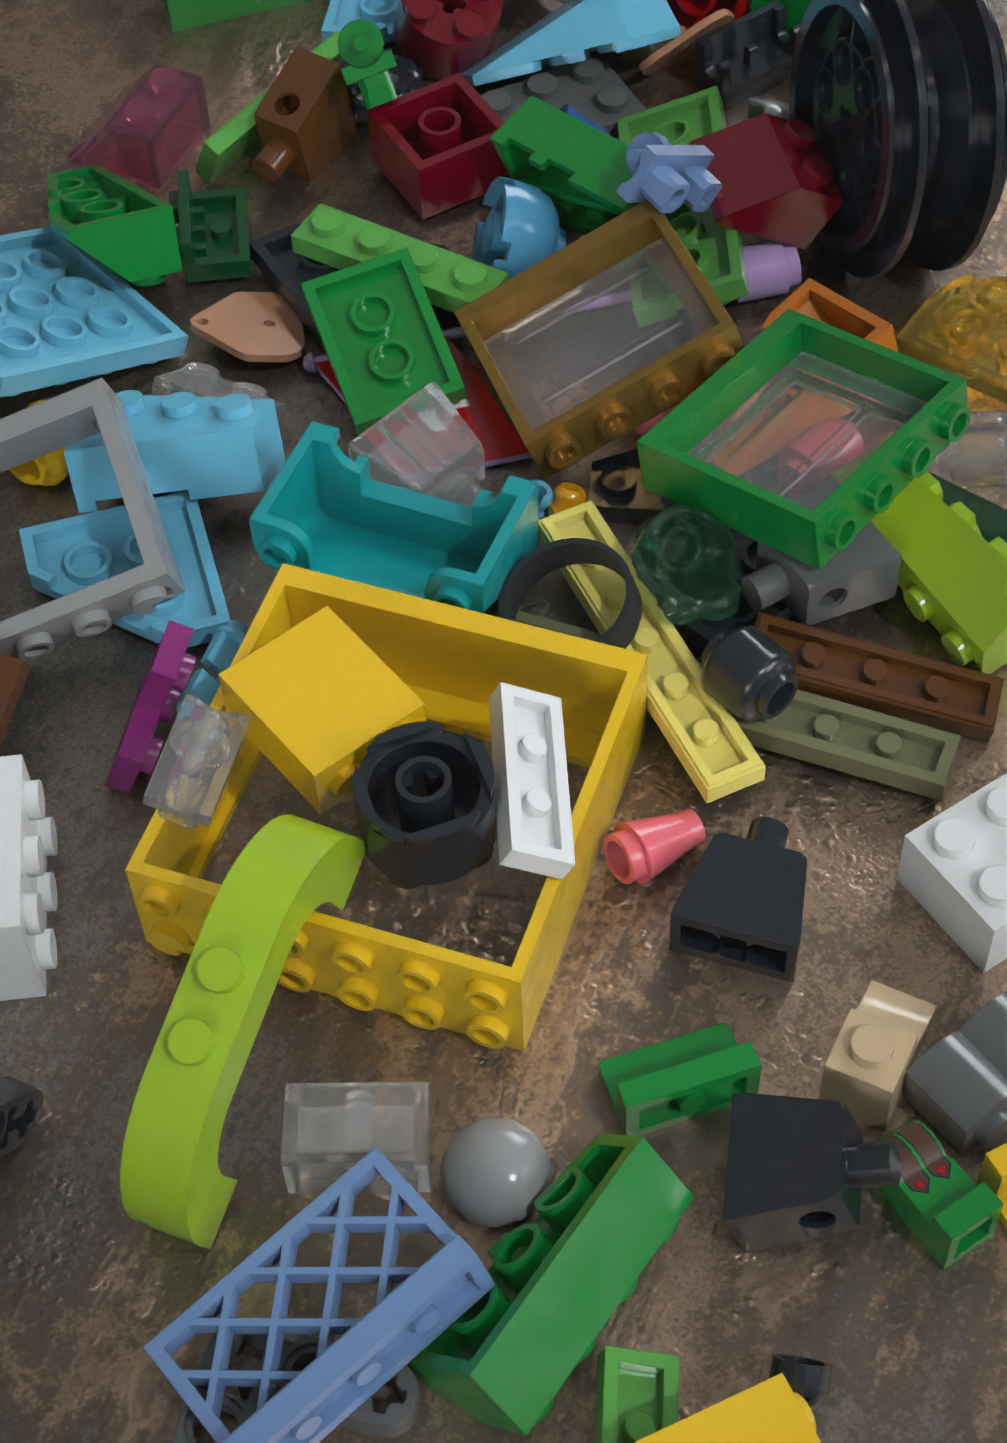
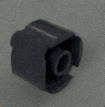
M429 721L403 724L376 737L367 747L368 755L362 761L359 768L356 765L352 777L359 836L365 842V854L375 867L385 873L389 881L398 888L413 889L420 885H435L453 881L468 874L473 869L486 864L493 854V844L497 835L494 768L491 758L483 745L476 738L465 732L464 738L443 731V724Z

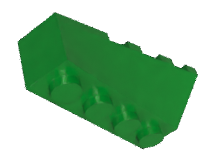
M599 1133L534 1201L540 1215L532 1223L521 1225L509 1234L505 1232L486 1252L493 1263L487 1271L496 1285L407 1364L408 1368L414 1373L418 1381L483 1425L527 1436L533 1426L542 1421L550 1412L554 1403V1396L575 1366L591 1353L595 1347L598 1333L617 1306L633 1293L638 1283V1276L659 1246L667 1242L675 1233L678 1227V1219L692 1201L694 1195L643 1136Z

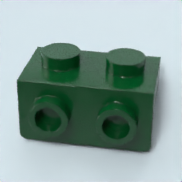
M188 169L177 170L178 191H169L168 196L169 204L173 207L175 224H179V227H176L180 258L184 261L187 283L252 276L246 187L192 192Z

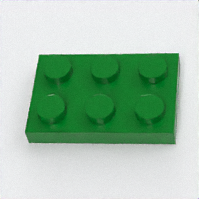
M407 247L301 283L304 299L358 436L466 399L465 386Z

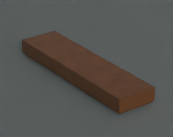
M758 613L754 627L761 630L794 656L797 668L795 677L799 683L798 690L989 742L995 728L1004 678Z

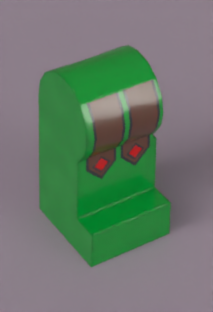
M910 1119L879 1140H894L897 1143L901 1160V1179L898 1186L877 1188L944 1271L994 1235L1004 1204L985 1182L977 1186L953 1157L949 1158L940 1141L924 1123L917 1119Z

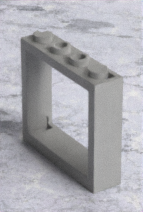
M103 378L1 418L0 473L101 432L144 564L0 621V654L23 660L40 658L52 652L55 648L54 644L74 636L89 637L108 630L114 620L132 613L147 614L157 611L155 604L185 592L122 401Z

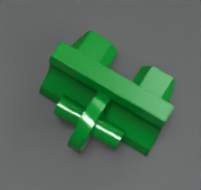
M363 19L352 20L344 25L339 33L337 44L342 58L349 63V65L341 69L346 85L358 82L367 109L397 99V93L388 69L396 67L397 63L392 49L383 51V35L379 28L371 21Z

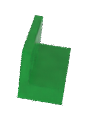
M720 1023L602 1060L599 1064V1075L623 1135L641 1136L729 1108L732 1105V1093L758 1094L762 1065L752 1042L738 1045L730 1026L726 1023Z

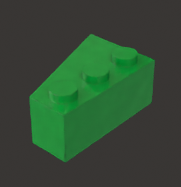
M532 95L490 137L511 179L533 185L551 198L558 212L559 228L586 235L641 203H627L616 192L621 183L633 177L626 163L629 145ZM682 203L673 213H664L669 222L682 210L684 204Z

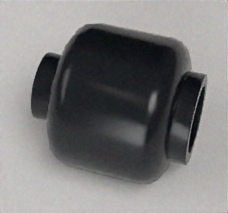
M753 626L739 627L730 633L721 632L707 644L703 651L702 662L704 667L701 683L704 691L736 718L745 722H752L762 718L766 720L773 719L789 705L797 692L799 683L795 677L797 668L794 656Z

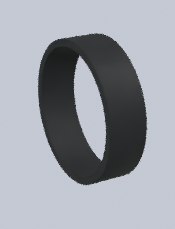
M567 538L545 544L530 552L517 563L502 586L498 602V612L500 618L516 621L518 608L524 596L537 581L548 573L573 564L588 563L601 565L615 571L625 580L626 597L616 621L603 635L594 641L626 649L639 627L642 601L638 587L626 562L614 549L596 540Z

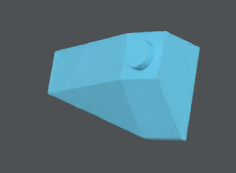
M570 0L495 50L479 63L461 73V75L471 86H478L542 70L543 64L550 63V66L584 61L590 57V52L596 50L598 53L612 51L619 53L673 39L681 34L680 25L666 0Z

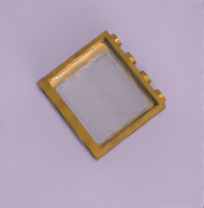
M647 199L454 311L520 437L545 479L574 465L577 461L610 442L623 437L629 431L664 411L677 406L745 347L735 323L664 213H660Z

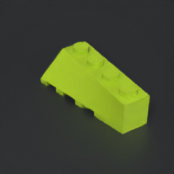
M883 444L831 477L832 481L837 486L841 485ZM926 471L921 477L914 478L894 498L889 508L885 512L877 514L870 522L902 555L898 585L903 590L904 601L912 614L921 622L930 621L942 635L941 643L955 664L961 667L967 665L972 670L991 674L1007 663V543L999 536L988 543L981 536L976 524L975 514L961 501L951 503L950 505L943 502V491L939 481Z

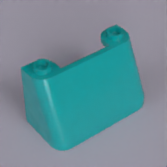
M311 421L249 519L255 550L258 552L260 559L274 570L279 571L282 563L484 613L499 598L502 586L512 569L521 559L538 548V482L509 475L499 495L493 497V492L481 489L472 507L371 480L369 458L358 455L355 461H352L337 446L340 438L339 428Z

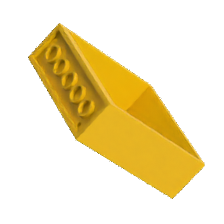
M282 563L230 666L325 606H328L425 703L427 721L443 724V730L460 735H464L465 732L476 739L492 743L489 697L500 682L561 698L567 763L589 768L571 814L576 865L563 880L547 876L512 967L313 911L298 933L278 980L280 985L292 991L308 992L311 989L338 997L343 1003L357 1010L371 1011L376 1008L403 1016L406 1021L422 1029L434 1030L441 1027L468 1035L471 1040L487 1048L500 1049L506 1046L524 1052L603 846L604 838L608 833L646 733L648 654ZM221 685L125 869L146 942H150L158 950L174 956H180L182 952L192 954L210 907L221 887V884L204 880L202 877L263 754L227 715Z

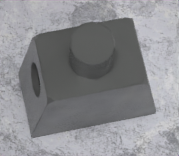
M830 480L797 504L813 511L838 486ZM871 522L856 534L849 547L843 551H838L820 570L758 542L757 571L741 578V590L747 603L755 611H761L782 600L801 623L813 625L896 596L902 555Z

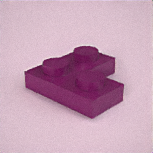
M172 620L168 621L140 684L107 776L106 786L129 794L139 772L151 775L164 741L153 736L156 724L159 721L168 725L180 692L183 693L196 657L185 653L193 628Z

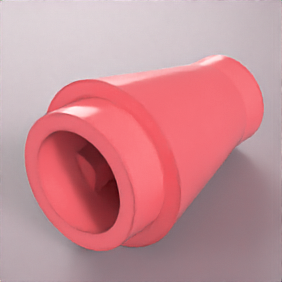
M690 808L672 814L621 822L615 826L613 833L604 838L603 850L605 859L611 872L621 883L630 884L636 882L644 885L688 851L702 845L705 841V829L697 813Z

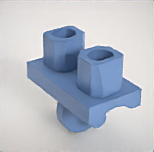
M643 132L635 136L627 149L626 163L633 177L621 183L616 192L627 203L643 202L647 199L660 213H673L683 202L693 212H705L721 190L722 183L707 170L715 155L706 146L670 145L668 140L659 133Z

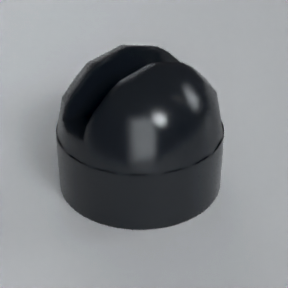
M773 1354L769 1378L783 1373L792 1391L801 1395L808 1403L812 1412H814L824 1404L831 1386L833 1365L802 1356Z

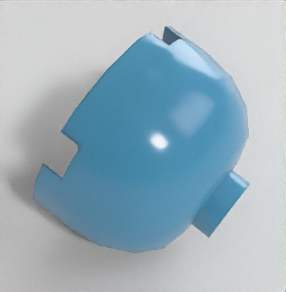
M501 176L492 181L482 203L483 205L492 206V209L485 223L477 221L472 259L508 272L509 279L566 247L567 234L565 230L559 229L558 212L551 198L540 189L520 180Z

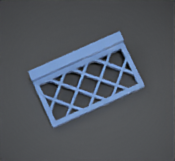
M375 1147L148 1342L144 1349L216 1443H319L496 1284L472 1248L459 1234L456 1235L378 1148ZM380 1176L391 1188L388 1216H352L355 1196L375 1178ZM404 1203L415 1216H403ZM312 1233H334L330 1267H295L298 1245ZM350 1233H385L381 1267H345ZM400 1233H432L443 1245L420 1267H396ZM254 1283H276L271 1318H237L240 1295ZM292 1283H327L322 1318H287ZM343 1283H379L376 1306L362 1318H338ZM394 1283H401L393 1290ZM195 1334H217L211 1370H182L171 1355ZM234 1334H268L262 1371L228 1370ZM284 1334L320 1335L316 1359L302 1371H279ZM335 1335H342L335 1341ZM195 1386H208L206 1400ZM225 1386L260 1387L256 1411L231 1433L220 1419ZM276 1387H283L275 1394Z

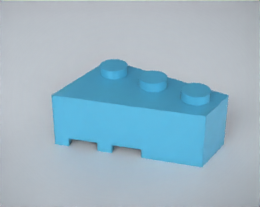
M136 390L116 393L122 401L152 494L188 490L190 500L261 492L267 489L286 462L274 399H252L249 395L242 393L229 394L221 398L196 397L191 392H177L168 396L142 395L141 392ZM101 432L70 444L63 450L79 514L97 512L99 508L98 501L122 498Z

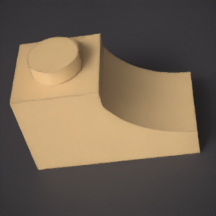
M871 980L856 1009L850 1008L824 1065L819 1099L843 1103L848 1107L855 1121L885 1132L901 1095L905 1072L916 1061L934 1019L937 1005Z

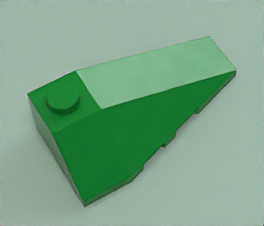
M98 164L47 174L50 229L136 286L159 284L165 280L164 275L182 271L172 205Z

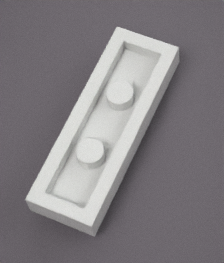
M500 682L489 697L499 865L563 880L576 864L561 698Z

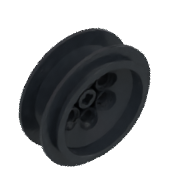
M812 0L804 14L792 57L789 84V119L797 118L812 128L816 135L815 141L825 162L834 172L833 179L844 202L817 235L827 246L837 263L853 276L858 278H875L886 274L899 262L906 248L909 250L914 262L925 269L943 271L956 268L974 253L987 230L989 222L999 204L1007 177V57L999 28L985 0Z

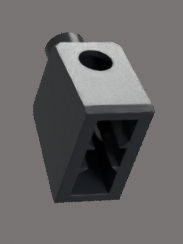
M757 817L751 821L746 838L726 833H719L712 837L673 906L670 917L669 950L794 983L801 941L807 857L802 852L785 848L789 829L784 823L770 817Z
M745 1092L732 1093L723 1221L744 1251H758L853 1231L860 1223L861 1188L899 1185L901 1179V1160L897 1143L894 1140L863 1142L862 1132L845 1104L831 1100Z

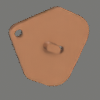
M721 9L705 17L688 30L685 26H680L681 34L646 58L639 65L640 71L643 75L650 76L695 54V39L730 23L735 18L728 9Z
M234 292L190 318L189 328L191 332L243 361L289 362L301 357L305 350L302 321L279 293Z

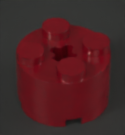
M399 0L393 25L395 45L398 43L400 49L405 54L404 56L409 57L416 65L422 67L423 75L426 77L443 80L455 74L463 73L490 55L502 12V1Z

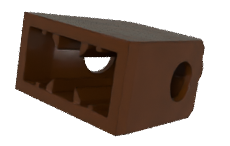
M296 47L256 109L254 117L263 148L252 160V167L264 180L275 183L285 171L305 180L314 179L358 133L340 63Z

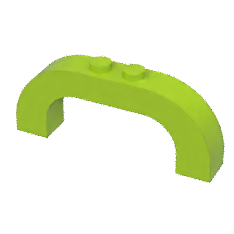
M284 814L269 821L253 836L229 870L204 921L145 1068L130 1113L121 1156L120 1192L123 1207L132 1220L202 1248H212L238 1181L222 1174L218 1164L219 1142L230 1102L298 933L312 912L321 904L341 911L345 907L366 853L365 842L360 838L295 815Z

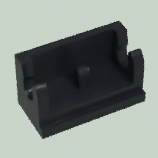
M776 0L695 39L693 85L700 91L717 86L725 112L749 100L750 97H755L789 80L795 42L801 24L798 23L792 26L788 36L785 30V22L787 21L786 8Z

